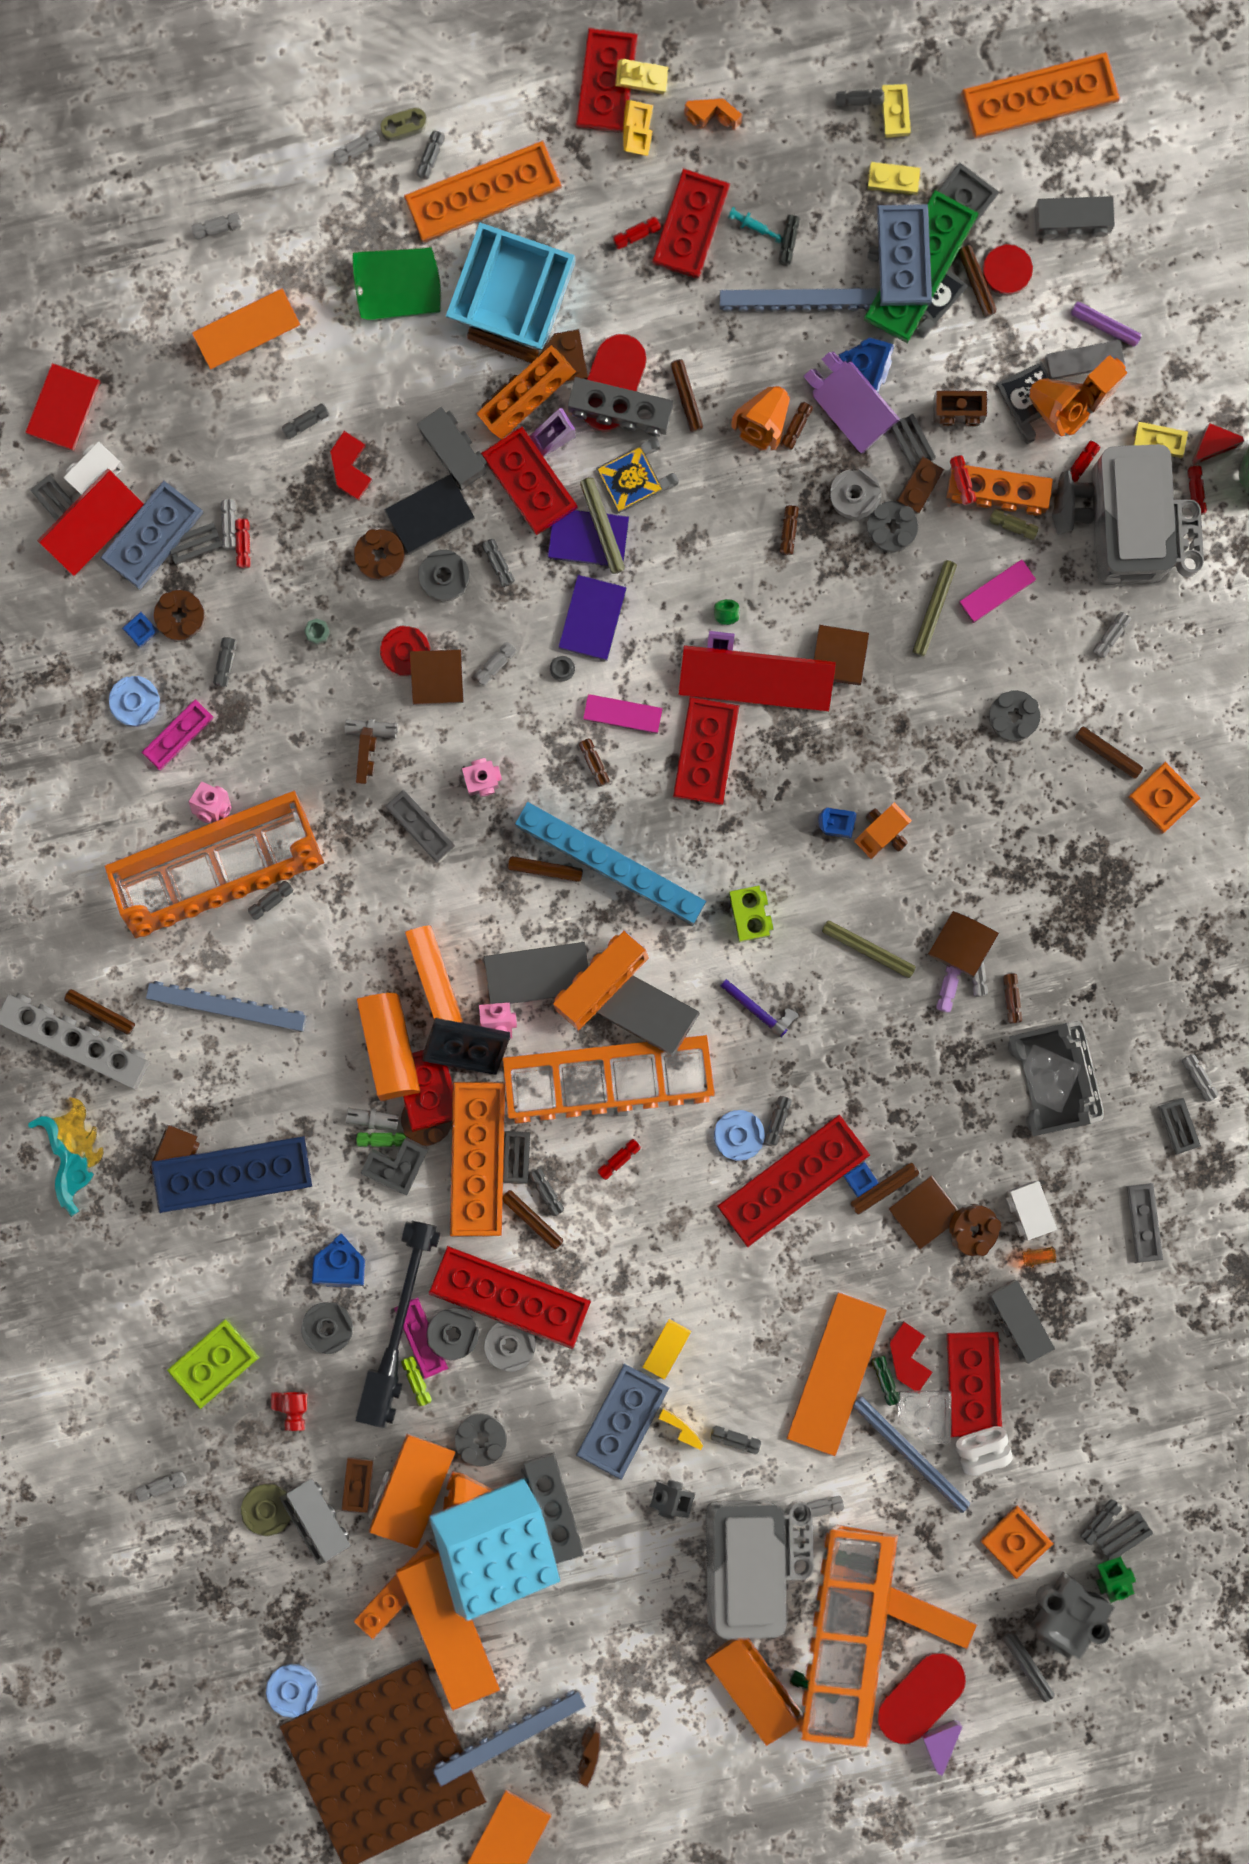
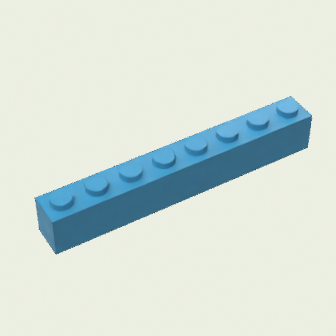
M529 802L526 803L515 823L516 827L691 925H694L706 903L702 898Z

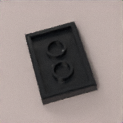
M451 474L384 509L409 555L475 520L472 511Z
M435 1018L422 1054V1061L497 1075L510 1040V1032Z

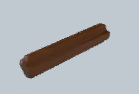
M970 245L960 248L958 254L983 316L990 317L997 312L996 306Z
M471 326L467 332L468 340L528 363H532L539 356V351L479 328Z
M674 360L671 362V369L691 432L700 431L703 429V423L684 360Z
M1082 726L1076 733V740L1133 779H1136L1142 772V765L1085 726Z
M511 856L508 862V869L512 871L581 882L583 876V869L514 856Z
M69 989L65 995V1002L127 1035L132 1033L135 1027L134 1022L75 990Z
M913 1163L907 1164L851 1201L850 1204L855 1213L858 1215L919 1176L917 1167Z
M509 1190L503 1195L502 1201L553 1249L559 1248L564 1241L561 1236L513 1191Z

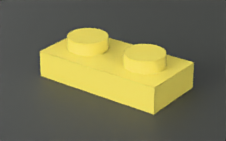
M907 84L882 85L881 89L885 95L884 103L882 104L885 138L910 136Z
M871 162L867 189L917 195L921 168Z
M1138 422L1133 445H1164L1170 450L1171 456L1182 458L1184 456L1188 431Z

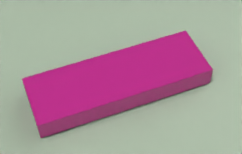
M1021 559L962 599L959 604L970 620L975 623L1035 582L1036 578Z
M588 694L583 720L658 734L663 708Z
M195 699L141 753L161 771L214 717Z
M417 1297L409 1303L403 1330L422 1375L426 1379L448 1369L445 1359L438 1357L428 1347L426 1331L429 1321Z

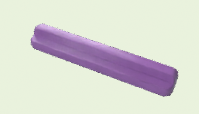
M1076 302L1071 311L1073 316L1133 347H1136L1141 339V333L1081 302Z

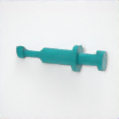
M732 207L727 218L742 222L741 228L746 226L762 235H770L775 238L777 243L782 242L780 234L777 235L768 230L765 224L751 218V213L748 212L745 216L735 211V207Z

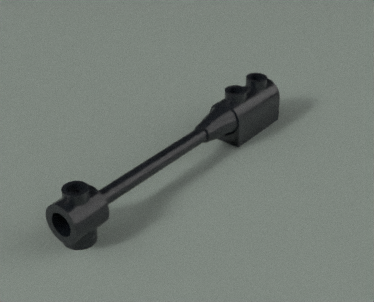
M414 1220L411 1223H405L401 1242H405L406 1246L413 1249L389 1345L386 1347L378 1371L369 1369L367 1372L355 1422L386 1428L387 1423L393 1424L396 1409L391 1408L393 1399H399L403 1385L398 1383V1347L423 1250L431 1251L432 1247L437 1248L441 1233L436 1232L437 1226Z

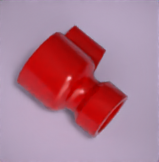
M271 1393V1409L287 1415V1419L284 1421L285 1431L305 1430V1420L302 1416L308 1409V1393Z

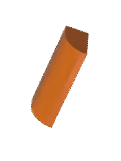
M283 288L192 332L211 370L301 324Z
M427 925L405 931L434 1020L435 1018L464 1023L432 926Z
M380 993L357 998L374 1083L380 1102L419 1093L420 1087L400 996L396 993Z
M749 1638L730 1639L705 1660L766 1746L799 1725L800 1716H803V1713Z

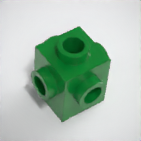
M1121 1556L1097 1565L1100 1579L1096 1580L1098 1588L1102 1595H1107L1110 1603L1124 1600L1128 1596L1135 1594L1133 1589V1583L1136 1582L1135 1576L1130 1567L1126 1568Z

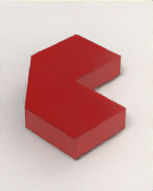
M344 431L330 451L336 483L339 489L359 501L373 481L372 478L353 466L366 445Z
M903 1321L889 1342L896 1379L919 1393L933 1373L911 1358L925 1338V1335Z

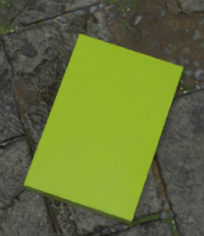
M225 1319L167 1371L199 1409H202L260 1357L231 1323Z

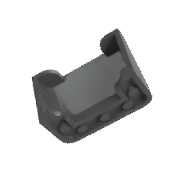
M1080 1021L1068 1022L1009 1036L1010 1042L1008 1047L1010 1054L1015 1056L1017 1060H1022L1033 1106V1110L1030 1111L1029 1116L1026 1118V1123L1033 1136L1088 1125L1104 1119L1102 1100L1084 1027Z

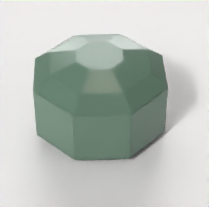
M318 618L309 621L304 629L307 640L316 645L326 642L330 634L327 623Z

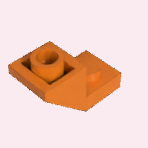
M724 98L690 100L685 103V117L694 126L698 124L703 129L715 115H717V119L725 127L730 126L736 130L741 124L742 114Z
M894 802L854 842L872 859L912 820Z

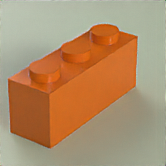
M1111 355L1103 360L1087 376L1083 383L1091 389L1094 397L1093 407L1088 405L1093 412L1116 392L1128 373L1123 362L1118 358H1113Z

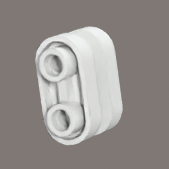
M990 1427L961 1437L956 1442L958 1454L962 1457L961 1465L963 1471L968 1475L979 1476L982 1473L997 1468H1004L1013 1459L1011 1448L1008 1445L1006 1430L1002 1427Z

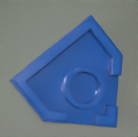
M867 338L860 342L861 344L849 351L846 350L838 356L843 362H852L879 393L881 384H885L892 364L891 355L894 345L877 339Z
M342 1233L325 1249L314 1256L312 1284L344 1288L364 1286L366 1260Z

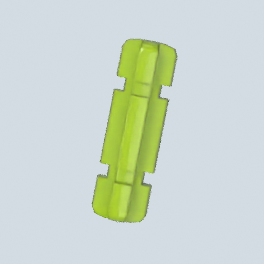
M410 1356L403 1359L401 1365L404 1371H407L406 1377L413 1393L417 1395L415 1398L418 1405L424 1406L429 1404L431 1397L429 1392L425 1390L427 1387L420 1370L416 1368L415 1358Z

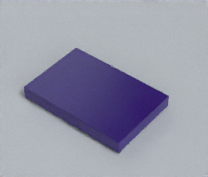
M574 510L552 525L548 559L609 566L590 512ZM607 514L624 563L629 516Z
M578 575L560 639L559 649L608 661L627 587Z

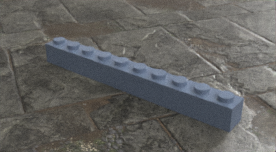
M877 288L720 290V310L724 312H731L733 310L746 312L752 309L757 312L764 311V309H770V311H779L780 309H786V311H795V309H801L802 311H810L811 309H817L818 311H825L827 309L855 311L858 308H864V310L868 311L877 295Z
M154 981V984L149 983L146 999L304 1032L307 1016L303 1015L304 1012L294 1010V1013L288 1012L287 1008L279 1007L277 1010L272 1009L273 1005L263 1004V1006H258L257 1002L248 1000L247 1003L241 1002L242 999L235 997L229 1000L225 999V995L216 994L215 997L210 996V992L206 991L195 993V989L185 987V990H181L177 985L170 984L167 987L163 986L164 983Z
M571 1690L565 1694L564 1698L552 1700L551 1705L539 1707L533 1715L529 1713L523 1716L522 1721L510 1723L508 1728L503 1731L502 1729L497 1730L491 1738L485 1737L478 1741V1745L474 1747L470 1745L464 1749L465 1752L450 1756L449 1761L437 1763L433 1771L442 1786L586 1706L579 1692Z

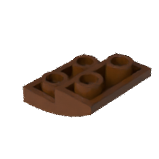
M819 625L814 660L836 662L834 682L861 686L869 633Z
M461 649L410 651L413 705L464 703Z
M953 911L928 955L946 966H952L974 978L999 933L965 915Z
M932 1175L889 1207L890 1212L919 1249H922L947 1230L954 1214L959 1210Z
M595 1722L593 1727L588 1726L581 1738L583 1757L577 1766V1774H579L578 1783L588 1788L593 1778L600 1753L601 1729L598 1722Z

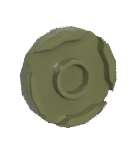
M267 1483L255 1486L250 1490L241 1505V1516L246 1527L253 1533L261 1536L275 1535L286 1528L291 1517L279 1497L287 1492L275 1484Z

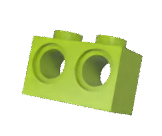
M760 885L729 891L739 943L769 937V931L774 929L771 915L766 916L764 906L768 905L766 891H761ZM745 895H752L756 899V905L752 908H747L743 905L742 898ZM750 920H758L762 926L761 931L758 933L750 932L747 927V923Z

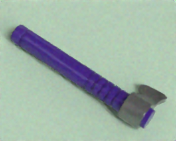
M725 979L720 985L722 989H725L728 994L762 1020L765 1025H768L771 1032L778 1038H782L788 1031L786 1028L799 1017L796 1012L787 1008L785 1009V1017H781V1020L777 1021L735 985L730 983L729 980Z

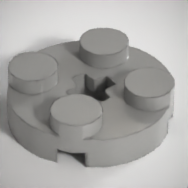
M865 469L843 471L834 479L831 485V500L834 509L843 517L851 518L854 521L862 520L873 513L882 497L877 478ZM851 490H862L859 498H851Z
M502 1322L496 1323L490 1329L484 1343V1351L489 1362L498 1369L507 1372L524 1368L533 1358L536 1348L533 1334ZM507 1338L517 1342V1346L514 1347V1352L512 1353L508 1349H503Z

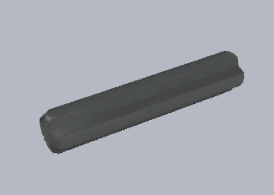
M1012 1631L1003 1637V1641L1042 1701L1048 1702L1055 1697L1054 1692L1016 1633Z

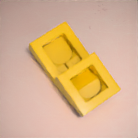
M632 100L626 101L623 126L624 151L648 156L652 137V130H649L653 105Z
M668 1319L642 1368L665 1380L686 1343L691 1330Z
M662 1407L658 1419L681 1429L677 1439L701 1450L703 1443L694 1430L680 1417Z

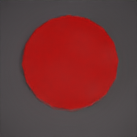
M1004 244L997 246L989 252L984 261L982 274L991 290L1010 296L1021 292L1027 287L1032 278L1033 264L1031 257L1024 249L1016 245Z
M398 626L391 629L383 637L380 646V656L385 667L399 676H411L410 651H430V645L426 636L419 629L410 626Z

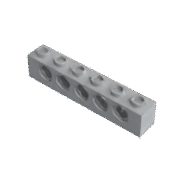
M17 993L16 997L8 994L0 1010V1025L133 1089L138 1088L150 1061L144 1059L145 1053L135 1048H132L131 1051L121 1048L123 1043L112 1037H109L108 1040L98 1037L99 1031L89 1026L82 1029L76 1026V1020L66 1015L59 1018L53 1015V1009L43 1004H40L38 1008L30 1004L31 998L20 993ZM30 1010L34 1015V1019L30 1024L26 1025L22 1017L26 1011ZM53 1021L57 1026V1030L53 1035L49 1036L45 1031V1027L49 1022ZM76 1032L80 1037V1041L76 1046L72 1047L68 1042L70 1034ZM99 1043L103 1048L101 1056L95 1058L91 1054V1048ZM122 1054L126 1059V1063L123 1068L118 1069L114 1065V1059L117 1055Z

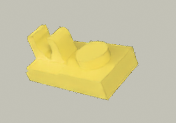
M625 59L618 60L616 86L664 94L667 87L668 67Z

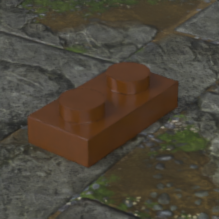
M921 457L896 501L911 507L914 512L920 513L945 469L927 458Z
M363 727L360 733L356 783L366 784L369 776L374 775L375 761H371V752L376 751L377 737H373V728Z
M347 1458L342 1501L343 1511L368 1513L374 1460Z

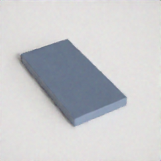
M928 204L878 205L877 227L881 306L931 305Z
M163 481L100 558L141 590L169 556L170 551L178 545L182 536L192 528L204 512L166 481Z
M624 1363L576 1456L622 1480L670 1387Z

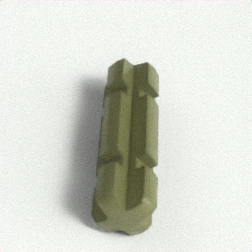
M994 509L990 517L991 523L995 525L1001 524L1003 528L1019 535L1021 533L1025 534L1024 537L1034 540L1039 530L1038 526L1031 523L1028 525L1026 521L1010 514L1004 515V512L998 509Z

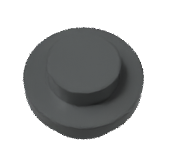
M558 656L550 664V673L557 681H567L574 675L575 665L569 657Z

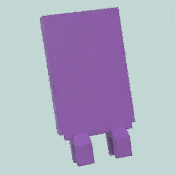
M834 351L828 352L822 360L833 372L825 379L816 368L810 369L804 375V378L815 388L812 392L816 401L858 451L864 453L900 418L852 362H843Z

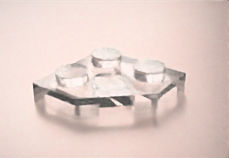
M1033 1045L1023 1069L1027 1078H1029L1036 1102L1057 1112H1062L1082 1065L1038 1045Z
M949 1390L898 1391V1417L925 1444H951V1392Z

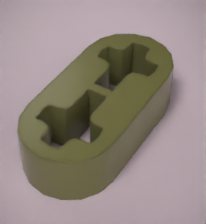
M411 108L385 117L380 125L382 135L388 141H398L423 132L427 127L425 112L420 108ZM413 116H417L418 119H421L419 120V125L415 126V124L411 122ZM393 123L394 127L397 128L396 132L391 134V131L388 130V125Z

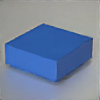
M142 612L122 628L139 648L159 632Z
M865 1162L843 1176L857 1197L879 1183Z

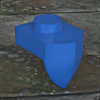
M827 807L820 812L818 823L825 835L852 839L857 814L854 811Z

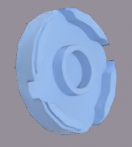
M128 676L114 684L109 694V707L111 713L118 721L127 726L138 727L147 724L156 716L160 706V697L158 690L149 680L141 676Z
M733 1110L723 1115L717 1122L714 1130V1142L719 1152L726 1158L735 1161L747 1160L755 1156L762 1148L765 1139L764 1127L760 1119L745 1110Z
M287 1664L281 1666L273 1672L267 1682L266 1696L272 1709L282 1716L292 1718L300 1716L309 1711L317 1699L318 1684L316 1678L309 1669L302 1665Z

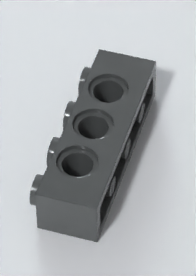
M578 377L574 378L568 403V412L572 413V416L575 418L586 419L591 417L604 425H611L612 422L620 424L621 428L629 431H635L637 428L645 430L646 434L654 437H660V434L666 435L673 409V400ZM592 398H599L602 401V405L598 408H593L588 402ZM617 404H623L627 407V410L622 414H618L613 410V407ZM641 410H648L652 415L649 419L643 420L637 414Z
M555 1453L525 1461V1468L521 1469L522 1476L527 1484L530 1483L532 1494L541 1508L556 1564L584 1556L583 1546ZM542 1477H546L551 1481L552 1486L549 1490L543 1491L538 1488L537 1481ZM547 1503H556L559 1507V1512L553 1516L548 1515L544 1510ZM555 1528H563L567 1533L566 1538L561 1541L555 1540L552 1536V1531Z

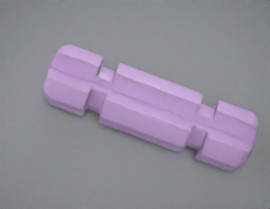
M947 966L945 972L948 974L944 976L939 994L942 997L938 999L936 1006L939 1011L950 1012L953 1002H951V999L955 998L959 982L957 976L961 974V971Z

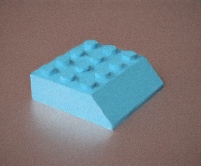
M479 223L446 317L542 350L551 333L575 266V255Z
M523 1478L429 1516L455 1612L465 1620H471L561 1582L541 1508Z

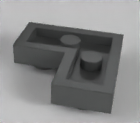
M406 1137L396 1159L372 1149L361 1174L407 1196L429 1148Z

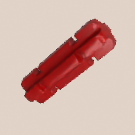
M653 216L647 219L646 223L641 222L625 230V233L620 232L614 235L613 241L618 249H622L629 242L632 244L649 236L650 232L653 234L659 231L661 226L658 219Z
M1089 441L1084 451L1081 452L1071 466L1070 472L1074 482H1078L1079 476H1082L1094 459L1093 457L1099 452L1101 447L1096 442Z
M962 455L951 458L950 465L952 470H955L953 474L959 493H962L960 496L963 505L973 504L976 501L975 492L971 490L973 486L968 470L964 467L966 465L964 457Z
M1198 465L1191 466L1187 470L1188 478L1191 479L1189 482L1191 500L1199 504L1201 515H1204L1207 512L1206 502H1204V499H1206L1204 481L1201 479L1203 476L1202 467Z
M240 518L235 520V529L237 531L235 533L236 553L238 554L236 556V565L238 568L243 569L251 566L250 556H248L250 554V534L248 532L250 526L248 519Z
M631 1139L625 1144L626 1147L624 1149L621 1148L607 1161L606 1165L603 1164L597 1170L604 1180L611 1177L614 1170L617 1171L631 1158L632 1154L635 1155L641 1149L640 1144L635 1139Z

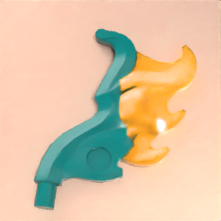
M70 1097L69 1100L73 1106L69 1113L56 1118L38 1117L31 1121L28 1127L35 1128L39 1125L45 1127L53 1154L58 1155L61 1159L55 1178L56 1196L61 1207L65 1208L69 1215L73 1217L80 1212L73 1202V1197L77 1191L88 1185L93 1179L94 1173L89 1172L88 1168L96 1166L102 1160L104 1149L100 1147L97 1153L93 1152L97 1128L93 1126L91 1132L85 1130V1118L87 1115L85 1105L81 1100Z

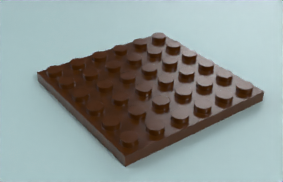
M422 1658L279 1726L342 1864L362 1863L487 1803V1799L473 1769L442 1786L433 1771L437 1763L441 1761L445 1763L450 1760V1756L456 1753L461 1754L465 1751Z

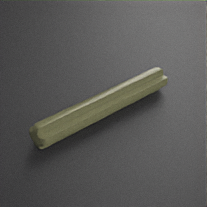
M590 477L580 481V486L612 574L620 573L625 570V566L595 480Z
M945 560L913 648V653L918 656H925L957 568V564L953 561Z
M827 921L822 929L824 934L907 978H910L915 971V965L832 921Z

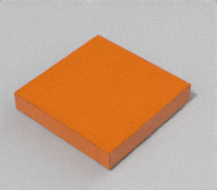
M1164 762L1128 796L1162 833H1165L1201 799L1167 762Z
M1018 1505L980 1539L981 1543L1016 1580L1053 1545V1542Z

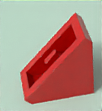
M1209 423L1204 429L1193 456V466L1240 447L1245 441L1243 436Z

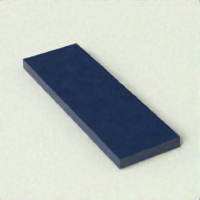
M305 1136L151 1162L159 1213L313 1187Z

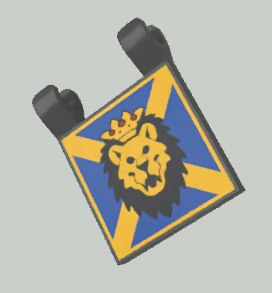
M656 437L596 468L618 513L678 485L679 481L674 473L658 480L646 455L661 448Z

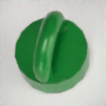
M725 599L718 601L714 605L715 620L718 623L731 625L739 620V604L736 601Z

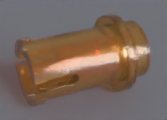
M1053 1246L1036 1250L1027 1248V1251L1022 1252L1025 1267L1030 1266V1268H1034V1265L1056 1263V1253Z

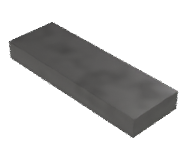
M1120 340L1048 353L1045 356L1049 377L1053 380L1091 373L1109 355L1113 358H1118L1125 365Z
M404 789L385 806L436 863L455 847L453 842Z
M1154 1184L1127 1186L1136 1263L1163 1260Z

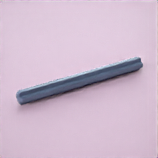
M860 1396L854 1402L853 1407L960 1513L969 1508L970 1502L863 1397Z

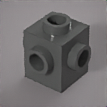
M668 1479V1483L657 1482L650 1507L659 1510L658 1515L665 1518L674 1519V1516L689 1518L696 1493L682 1488L683 1483Z

